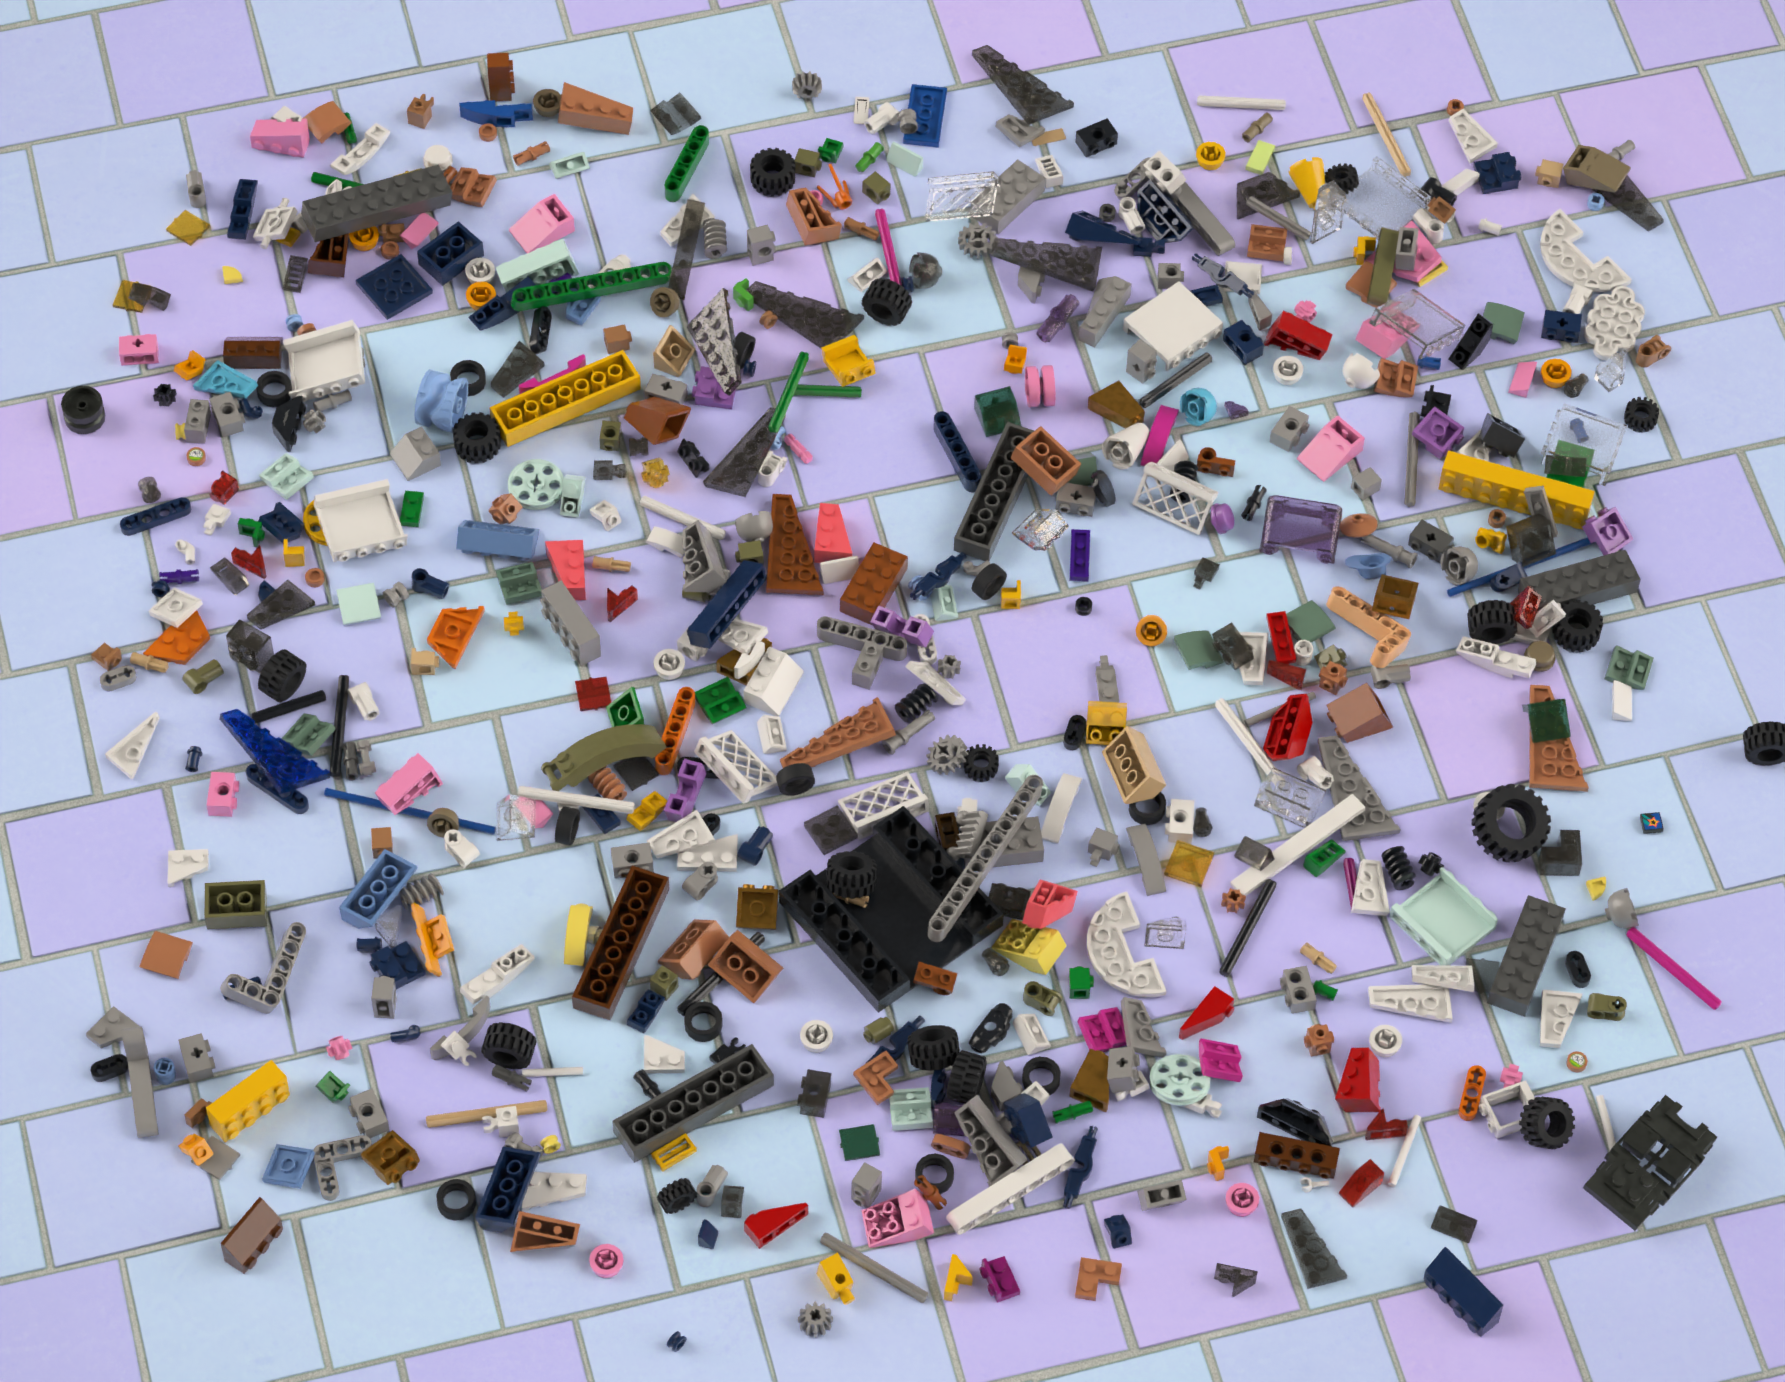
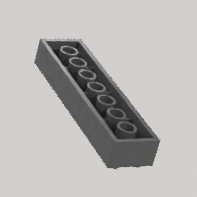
M438 164L302 201L301 215L314 242H319L451 206L453 192Z
M1007 422L954 537L953 551L964 552L968 556L983 561H990L1028 478V474L1011 459L1015 447L1033 433L1034 430Z
M751 1044L612 1121L613 1132L635 1163L681 1135L688 1134L774 1086V1074L754 1045Z

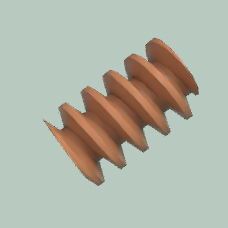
M607 765L588 776V781L593 784V787L597 789L603 798L623 800L627 796V791H624L625 785L620 784L621 780L616 778L615 773H611L612 770L609 767L606 768Z

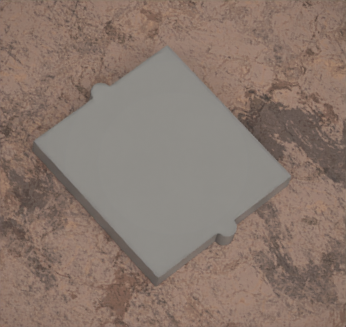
M211 1136L207 1144L211 1148L213 1155L198 1167L216 1179L221 1180L226 1172L232 1169V1165L240 1157V1153L214 1136Z

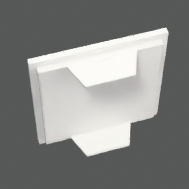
M1225 262V274L1231 271L1248 285V289H1253L1257 294H1260L1262 264ZM1224 288L1223 290L1225 292H1234L1229 288Z

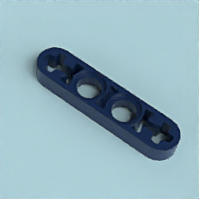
M181 497L124 517L120 521L121 532L124 535L131 536L185 517L192 510L190 501L185 497ZM167 510L170 513L167 516H161L160 512ZM144 517L152 518L148 523L142 522Z
M251 764L246 768V777L251 784L296 814H304L308 811V799L298 790L259 764ZM258 771L259 776L256 774L251 775L252 772L256 773ZM269 780L275 782V785L272 787H266L264 784ZM282 791L290 792V795L285 798L281 797L279 794ZM296 802L299 803V804L303 802V806H302V805L296 806Z

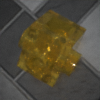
M658 457L641 462L643 468L641 476L644 483H647L650 487L659 488L664 486L665 482H669L667 477L670 475L667 465H664L661 458Z

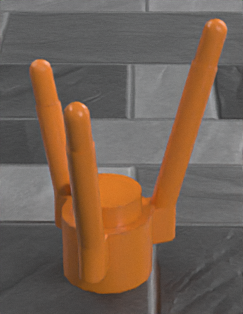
M829 164L831 174L839 190L835 194V200L819 185L817 189L833 204L834 208L846 209L851 206L853 201L850 197L846 181L843 180L844 190L842 189L832 164Z

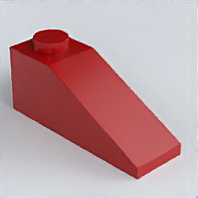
M1214 986L1181 1026L1179 1038L1183 1040L1221 1023L1225 1017L1229 1018L1235 1009L1233 1007L1234 998Z
M805 1202L761 1210L756 1214H751L744 1222V1231L760 1249L808 1215V1204Z

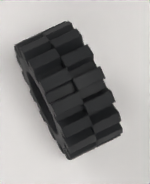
M1340 163L1337 167L1333 165L1332 169L1329 168L1327 169L1328 172H1325L1327 190L1330 193H1334V195L1338 193L1339 195H1343V193L1349 194V191L1353 192L1354 188L1357 189L1359 185L1357 170L1351 164L1347 166V163H1344L1341 166Z
M1637 397V400L1633 398L1626 405L1624 413L1625 424H1628L1629 428L1634 427L1633 431L1635 432L1637 429L1641 433L1643 429H1645V432H1648L1649 428L1652 430L1657 424L1659 407H1657L1656 402L1652 404V399L1647 401V397H1644L1643 400H1641V397ZM1635 412H1645L1648 414V417H1638L1635 415Z
M976 744L975 749L971 746L970 751L967 750L968 755L964 756L966 762H963L965 774L968 773L969 778L973 776V781H977V778H979L980 782H983L984 778L986 781H989L990 777L994 778L999 766V756L996 755V750L992 751L991 746L986 748V744H982V747ZM976 759H985L989 764L986 767H977L974 765V761Z
M680 1178L678 1181L674 1180L672 1184H667L666 1188L663 1187L657 1196V1200L664 1212L672 1214L673 1212L677 1213L680 1209L681 1211L684 1210L686 1206H690V1203H693L694 1199L697 1198V1192L689 1179Z

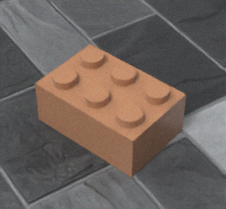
M1042 426L1018 444L1011 456V459L1051 496L1071 480L1081 466V463Z

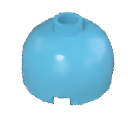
M1198 387L1182 394L1180 409L1188 417L1185 418L1187 422L1194 426H1200L1209 422L1214 417L1217 403L1210 391Z

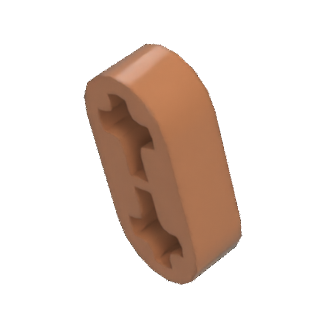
M935 1134L931 1143L933 1149L961 1159L967 1158L971 1149L968 1143L942 1134Z

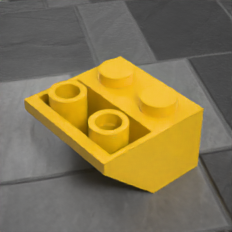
M1088 701L1086 744L1109 745L1126 727L1127 703Z

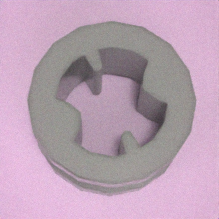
M1013 332L1003 334V348L1008 349L1009 345L1018 346V335Z

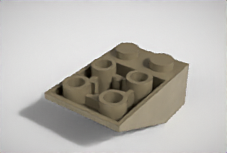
M1578 145L1563 167L1567 185L1616 193L1631 167L1595 147Z

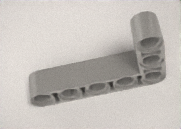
M294 922L285 931L264 986L238 974H230L221 984V993L261 1013H271L280 1003L305 938L306 927L300 922ZM292 931L296 932L298 937L294 936ZM285 948H288L291 953H288ZM278 965L283 966L285 971L281 970ZM272 982H275L279 988L273 986ZM228 983H232L235 988H231ZM247 991L252 992L254 997L248 995ZM265 999L270 1000L272 1005L268 1004Z
M141 1026L121 1030L128 1061L138 1138L159 1135L149 1055L143 1028Z

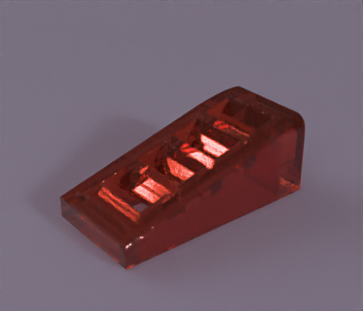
M1269 660L1267 674L1302 691L1306 669Z

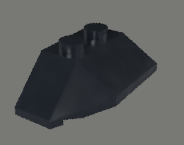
M1288 1098L1261 1104L1258 1107L1257 1118L1303 1141L1332 1146L1333 1140L1324 1116L1318 1111L1310 1110L1300 1102L1292 1101Z

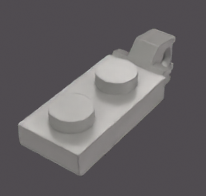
M1102 655L1099 661L1100 666H1096L1095 671L1099 701L1120 703L1115 669L1113 665H1109L1108 656Z

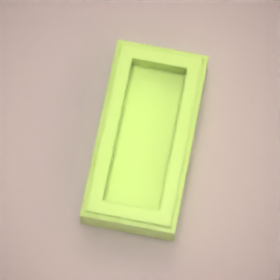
M1258 140L1245 170L1263 175L1275 150V145Z

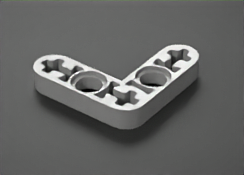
M1151 157L1143 159L1115 186L1114 192L1119 200L1124 197H1131L1149 180L1145 174L1146 169L1143 164ZM1136 175L1141 176V179H1140L1139 182H1137V183H1133V182H1132V178H1133L1134 176H1136ZM1180 186L1171 195L1166 190L1164 193L1171 198H1175L1181 194L1182 187ZM1120 190H1126V193H1121Z
M360 1135L319 1144L313 1149L320 1191L325 1200L333 1201L339 1196V1185L334 1163L361 1157L360 1154L372 1145V1141L368 1136ZM360 1143L365 1144L364 1149H361ZM352 1144H354L355 1151H352ZM341 1146H346L348 1152L339 1154L337 1149ZM321 1151H324L325 1157L320 1156ZM325 1168L332 1170L329 1176H322L320 1173ZM329 1182L331 1183V1188L333 1192L330 1194L327 1191L328 1189L326 1184Z

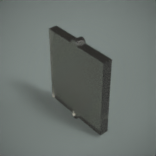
M647 757L627 758L613 765L632 791L642 785H647L649 781L659 776L658 771Z
M1466 958V966H1472L1474 991L1480 994L1483 992L1490 993L1499 970V962L1488 961L1484 958L1481 960Z

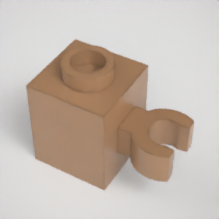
M422 94L420 99L414 97L407 108L408 124L425 129L432 117L431 107L434 105V97H431L428 101H426L425 94Z

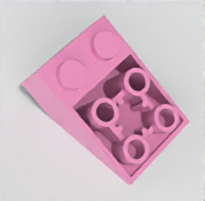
M553 194L532 207L509 229V232L524 251L530 253L574 232V217L558 197Z
M1389 307L1364 321L1355 340L1383 359H1386L1393 355L1420 326L1415 324L1412 319L1400 314L1397 309Z
M1337 415L1321 429L1297 457V460L1324 482L1363 451L1365 437Z
M917 1189L861 1210L869 1248L916 1241L934 1234L928 1202Z

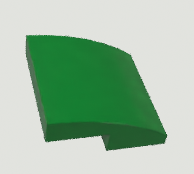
M729 677L695 691V699L712 725L747 708L739 692H736Z

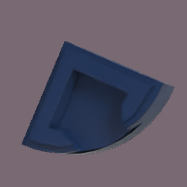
M265 580L260 584L258 591L259 601L264 606L278 595L277 591Z

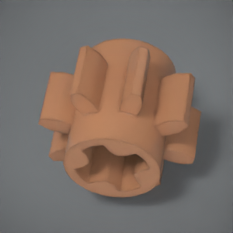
M1230 888L1228 893L1222 894L1221 906L1226 907L1227 913L1235 912L1237 914L1240 908L1244 909L1246 896L1241 895L1240 889L1232 890Z

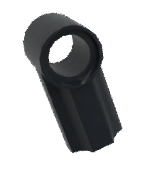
M1430 177L1418 191L1420 197L1426 201H1431L1433 197L1437 199L1440 196L1453 207L1457 200V195L1443 188L1439 180L1434 177Z

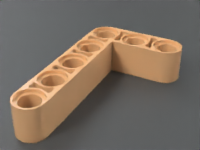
M1339 586L1332 588L1326 606L1379 641L1370 658L1373 666L1384 668L1405 651L1411 637L1409 629L1383 613L1372 611L1373 606L1345 588Z

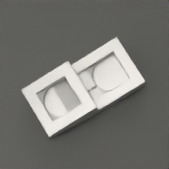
M653 527L646 543L660 551L666 549L681 558L685 553L683 550V536L667 529Z
M757 641L750 655L741 654L734 667L736 679L745 676L760 662L765 654V643Z

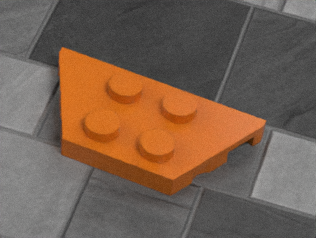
M478 606V609L468 610L467 607L441 610L427 637V644L452 668L456 669L485 612V607Z
M196 610L178 628L170 625L143 655H152L154 658H160L166 662L186 665L210 640V635L198 611Z

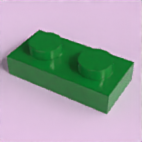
M405 490L400 516L401 526L419 527L424 492Z

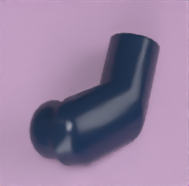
M247 398L239 401L245 416L254 419L262 416L263 409L260 406L258 408L257 406L250 407Z
M411 1025L409 1030L392 1032L390 1034L391 1041L401 1042L417 1039L421 1034L418 1025Z

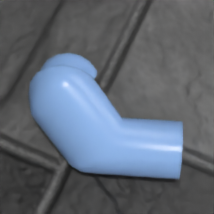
M780 426L777 433L771 432L768 435L769 446L774 450H778L782 445L780 437L786 432L783 426Z

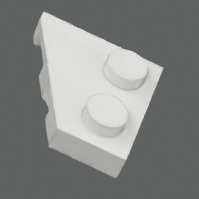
M208 849L168 851V888L175 886L174 883L182 879L188 880L196 874L209 870Z

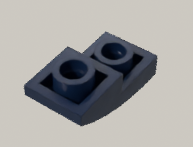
M647 989L638 1001L637 1008L628 1018L627 1025L645 1033L662 1007L665 997Z
M945 1068L934 1070L932 1076L930 1098L931 1109L934 1110L938 1103L942 1104L946 1095L944 1093V1082L947 1077Z

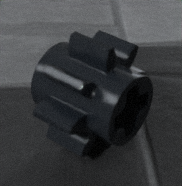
M160 384L158 388H154V402L158 401L160 407H169L172 402H176V389H171V384Z
M1429 852L1428 855L1422 854L1418 862L1422 865L1420 870L1430 876H1433L1434 873L1438 874L1440 868L1444 867L1441 864L1442 858L1433 852Z

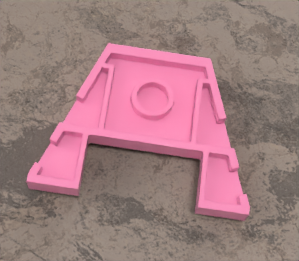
M1413 221L1404 226L1406 228H1418ZM1419 228L1414 271L1396 269V257L1393 273H1396V276L1414 282L1420 281L1441 263L1442 259ZM1376 251L1364 262L1368 261L1374 265Z

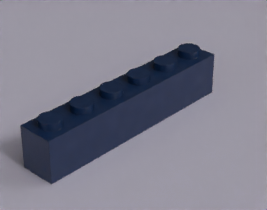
M743 560L730 578L727 579V582L688 627L687 635L691 645L711 649L766 581L767 577L763 564Z

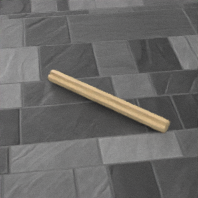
M1370 92L1364 93L1362 100L1402 177L1410 176L1411 169L1376 101Z
M546 1100L429 1115L426 1116V1124L428 1128L482 1121L484 1116L497 1118V1108L516 1106L517 1116L546 1112L548 1108Z

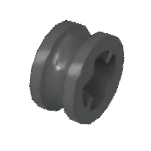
M1103 204L1100 207L1099 217L1104 222L1113 221L1116 212L1115 207L1111 204Z

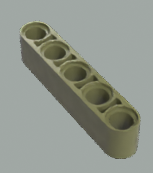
M1384 227L1380 230L1367 303L1381 307L1386 306L1399 231Z

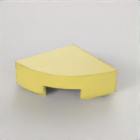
M222 266L225 284L243 282L242 275L236 268Z
M1605 876L1586 881L1592 901L1598 899L1604 893L1606 887Z

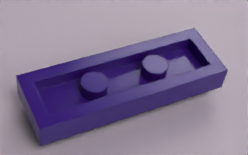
M1071 529L1069 581L1088 582L1090 530Z

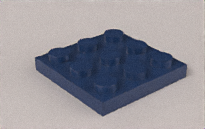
M402 254L356 279V285L386 320L433 294L432 288Z

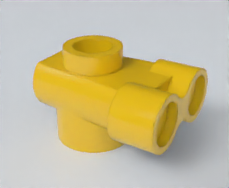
M1480 527L1475 542L1480 548L1489 546L1494 552L1502 554L1505 550L1507 534Z

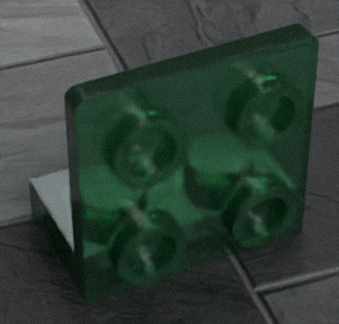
M1554 699L1522 705L1523 712H1528L1533 743L1571 737L1565 699Z

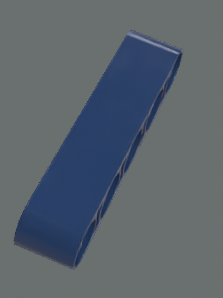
M944 411L937 412L934 415L933 430L966 491L973 493L980 483L981 472L950 415Z

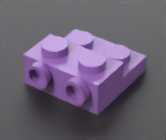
M701 366L700 371H696L695 382H698L697 386H693L692 389L695 405L732 409L738 375L720 373L719 368Z
M1434 407L1412 431V435L1426 445L1427 451L1441 460L1443 456L1446 457L1448 450L1453 451L1452 446L1454 444L1459 445L1464 438L1463 431L1465 427Z
M1605 507L1599 510L1597 517L1595 515L1585 520L1586 524L1582 526L1590 542H1596L1603 555L1615 553L1634 540L1616 507L1611 509Z

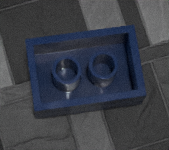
M459 221L417 251L418 265L442 286L463 272L471 260L484 256L483 242Z

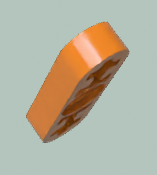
M1479 1065L1470 1067L1467 1073L1458 1110L1460 1118L1465 1121L1473 1120L1477 1114L1486 1077L1485 1069ZM1475 1073H1479L1477 1084L1473 1083ZM1474 1089L1478 1095L1470 1097L1467 1094V1090ZM1472 1103L1470 1113H1465L1467 1104Z

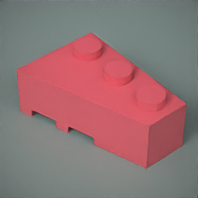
M820 503L814 563L851 557L852 550L839 504Z
M583 540L545 541L546 555L557 576L558 582L562 580L575 601L586 600Z
M1040 879L1027 902L1022 923L1027 924L1030 928L1042 929L1073 911L1078 891Z

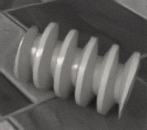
M709 218L703 221L704 253L707 258L717 259L727 252L726 223L723 220Z
M432 873L428 874V879L424 876L421 877V882L414 880V886L411 883H407L406 888L403 887L399 892L400 900L406 911H408V904L411 905L415 901L422 905V898L429 902V895L436 899L438 891L442 896L444 895L439 880Z

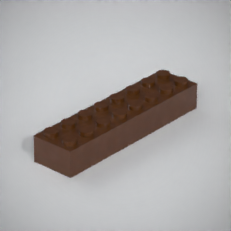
M633 865L631 866L572 995L574 1009L611 1020L669 892V877Z

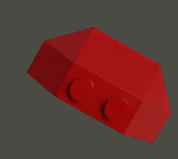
M1307 694L1290 695L1286 699L1287 702L1273 715L1263 746V750L1272 761L1289 760L1304 754L1313 723Z

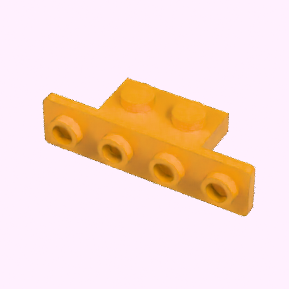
M414 902L411 904V915L416 922V933L422 944L420 948L426 958L425 966L428 972L439 977L442 975L438 958L454 951L447 921L442 914L427 921L424 909Z

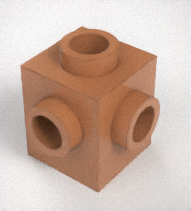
M510 493L497 497L492 502V506L488 511L495 522L510 524L517 518V514L523 506Z
M1330 661L1326 667L1323 666L1320 670L1319 687L1337 695L1339 690L1344 688L1347 683V669L1341 664Z
M1315 1024L1307 1028L1304 1044L1308 1048L1310 1056L1330 1053L1332 1043H1334V1035L1332 1031H1329L1327 1024Z

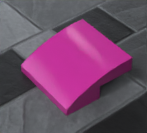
M1118 1007L1102 1009L1096 1015L1079 1017L1077 1022L1089 1050L1107 1052L1109 1049L1127 1045L1123 1018Z
M1200 1038L1199 1058L1203 1076L1241 1082L1243 1075L1239 1062L1242 1057L1238 1046Z

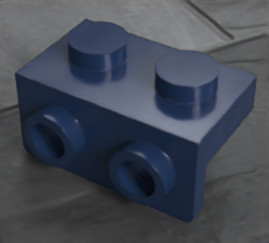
M277 502L273 511L261 515L258 520L282 544L284 539H288V542L300 538L304 523L281 502Z

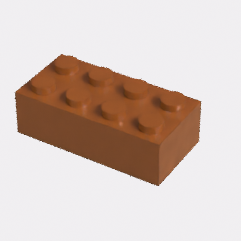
M873 542L840 598V612L872 625L870 621L877 607H886L907 571L908 556Z

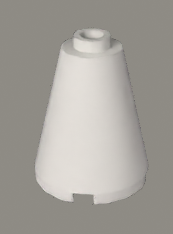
M1136 423L1107 437L1102 444V452L1107 461L1110 459L1113 462L1112 466L1121 470L1130 468L1148 439L1150 433L1148 427L1143 423Z

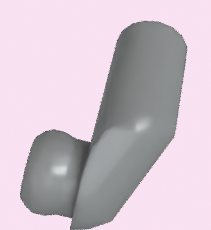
M986 560L979 566H976L972 562L966 561L963 564V571L967 575L977 576L983 568L991 563Z

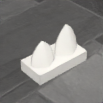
M1552 600L1528 618L1524 624L1538 637L1564 618L1566 613L1561 608L1560 603Z

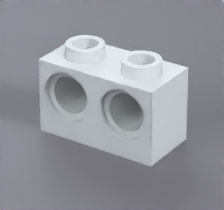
M1160 150L1143 164L1146 169V176L1151 180L1155 179L1158 182L1156 185L1162 192L1166 190L1171 195L1186 181L1183 173Z

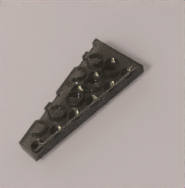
M989 45L972 50L973 58L1028 125L1074 107L1073 101L1070 99L1067 101L1061 97V93L1052 91L1047 87L1046 83L1028 71H1022L1016 63H1010L1004 59V55Z
M995 238L991 256L1093 292L1096 288L1102 247L1088 248L1087 245L1072 247L1070 244L1043 242L1042 244H1037L1029 240L1025 243L1018 242L1016 239Z
M755 281L746 290L753 296L754 304L764 311H771L773 315L777 316L779 321L819 348L846 338L864 320L863 314H852L847 309L842 308L840 310L831 307V304L809 297H798L793 292L779 291L774 286Z
M722 288L686 327L722 390L730 396L742 383L740 367L736 362L738 354L737 349L734 348L736 340L733 320L729 315L731 307L730 303L727 302L729 294L728 290Z
M770 407L704 479L705 487L746 497L778 432H770L768 427L776 408Z

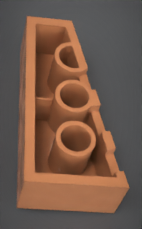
M564 82L558 116L559 124L629 135L633 107Z

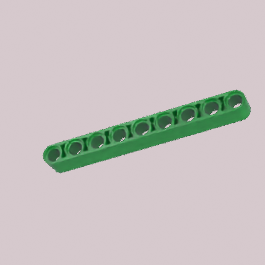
M657 262L518 288L512 294L511 306L516 311H525L542 306L547 307L663 285L669 282L672 267L667 262ZM660 271H663V272H665L666 274H665V275H662V274H660L659 272H660ZM641 275H647L648 278H643ZM610 281V282H612L613 284H612V285H609V284H607V283H605V282ZM588 285H594L595 288H590ZM575 288L578 291H571L570 289ZM556 291V292H558L559 294H558V295H555V294H553L552 292ZM534 295H540L541 298H536ZM517 298H521V299H523L524 301L519 302V301H517L516 299H517Z

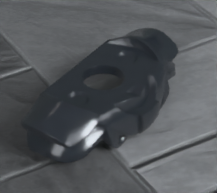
M999 1003L991 1009L969 1040L972 1050L978 1053H985L991 1045L995 1047L998 1042L1006 1037L1007 1031L1010 1028L1009 1022L1013 1017V1010L1009 1005ZM993 1022L996 1024V1028L989 1031L985 1029V1025Z

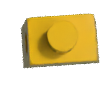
M838 1252L820 1261L816 1274L831 1298L834 1300L840 1297L844 1305L853 1302L855 1298L851 1290L854 1282Z

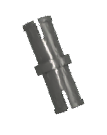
M350 741L343 744V764L346 767V779L353 781L359 777L357 769L359 759L356 755V744Z

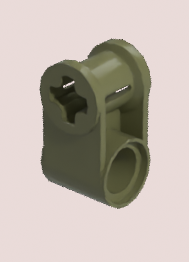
M1030 981L1024 987V1003L1039 1010L1044 1015L1053 1016L1057 1004L1063 1000V997L1057 991L1051 990L1038 982ZM1029 992H1034L1037 995H1030Z
M1592 993L1588 998L1587 1016L1592 1019L1620 1021L1625 1016L1627 1002L1620 996Z

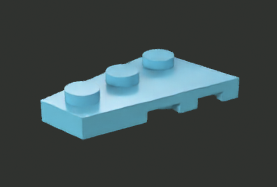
M218 360L193 385L197 391L215 394L231 392L233 397L245 399L258 386L255 380Z

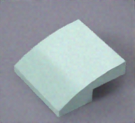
M285 453L260 473L259 477L278 495L288 500L310 482L314 475L311 471L301 466L298 459Z
M374 582L336 589L343 626L381 619Z
M929 1087L893 1090L894 1095L889 1098L892 1131L933 1128Z

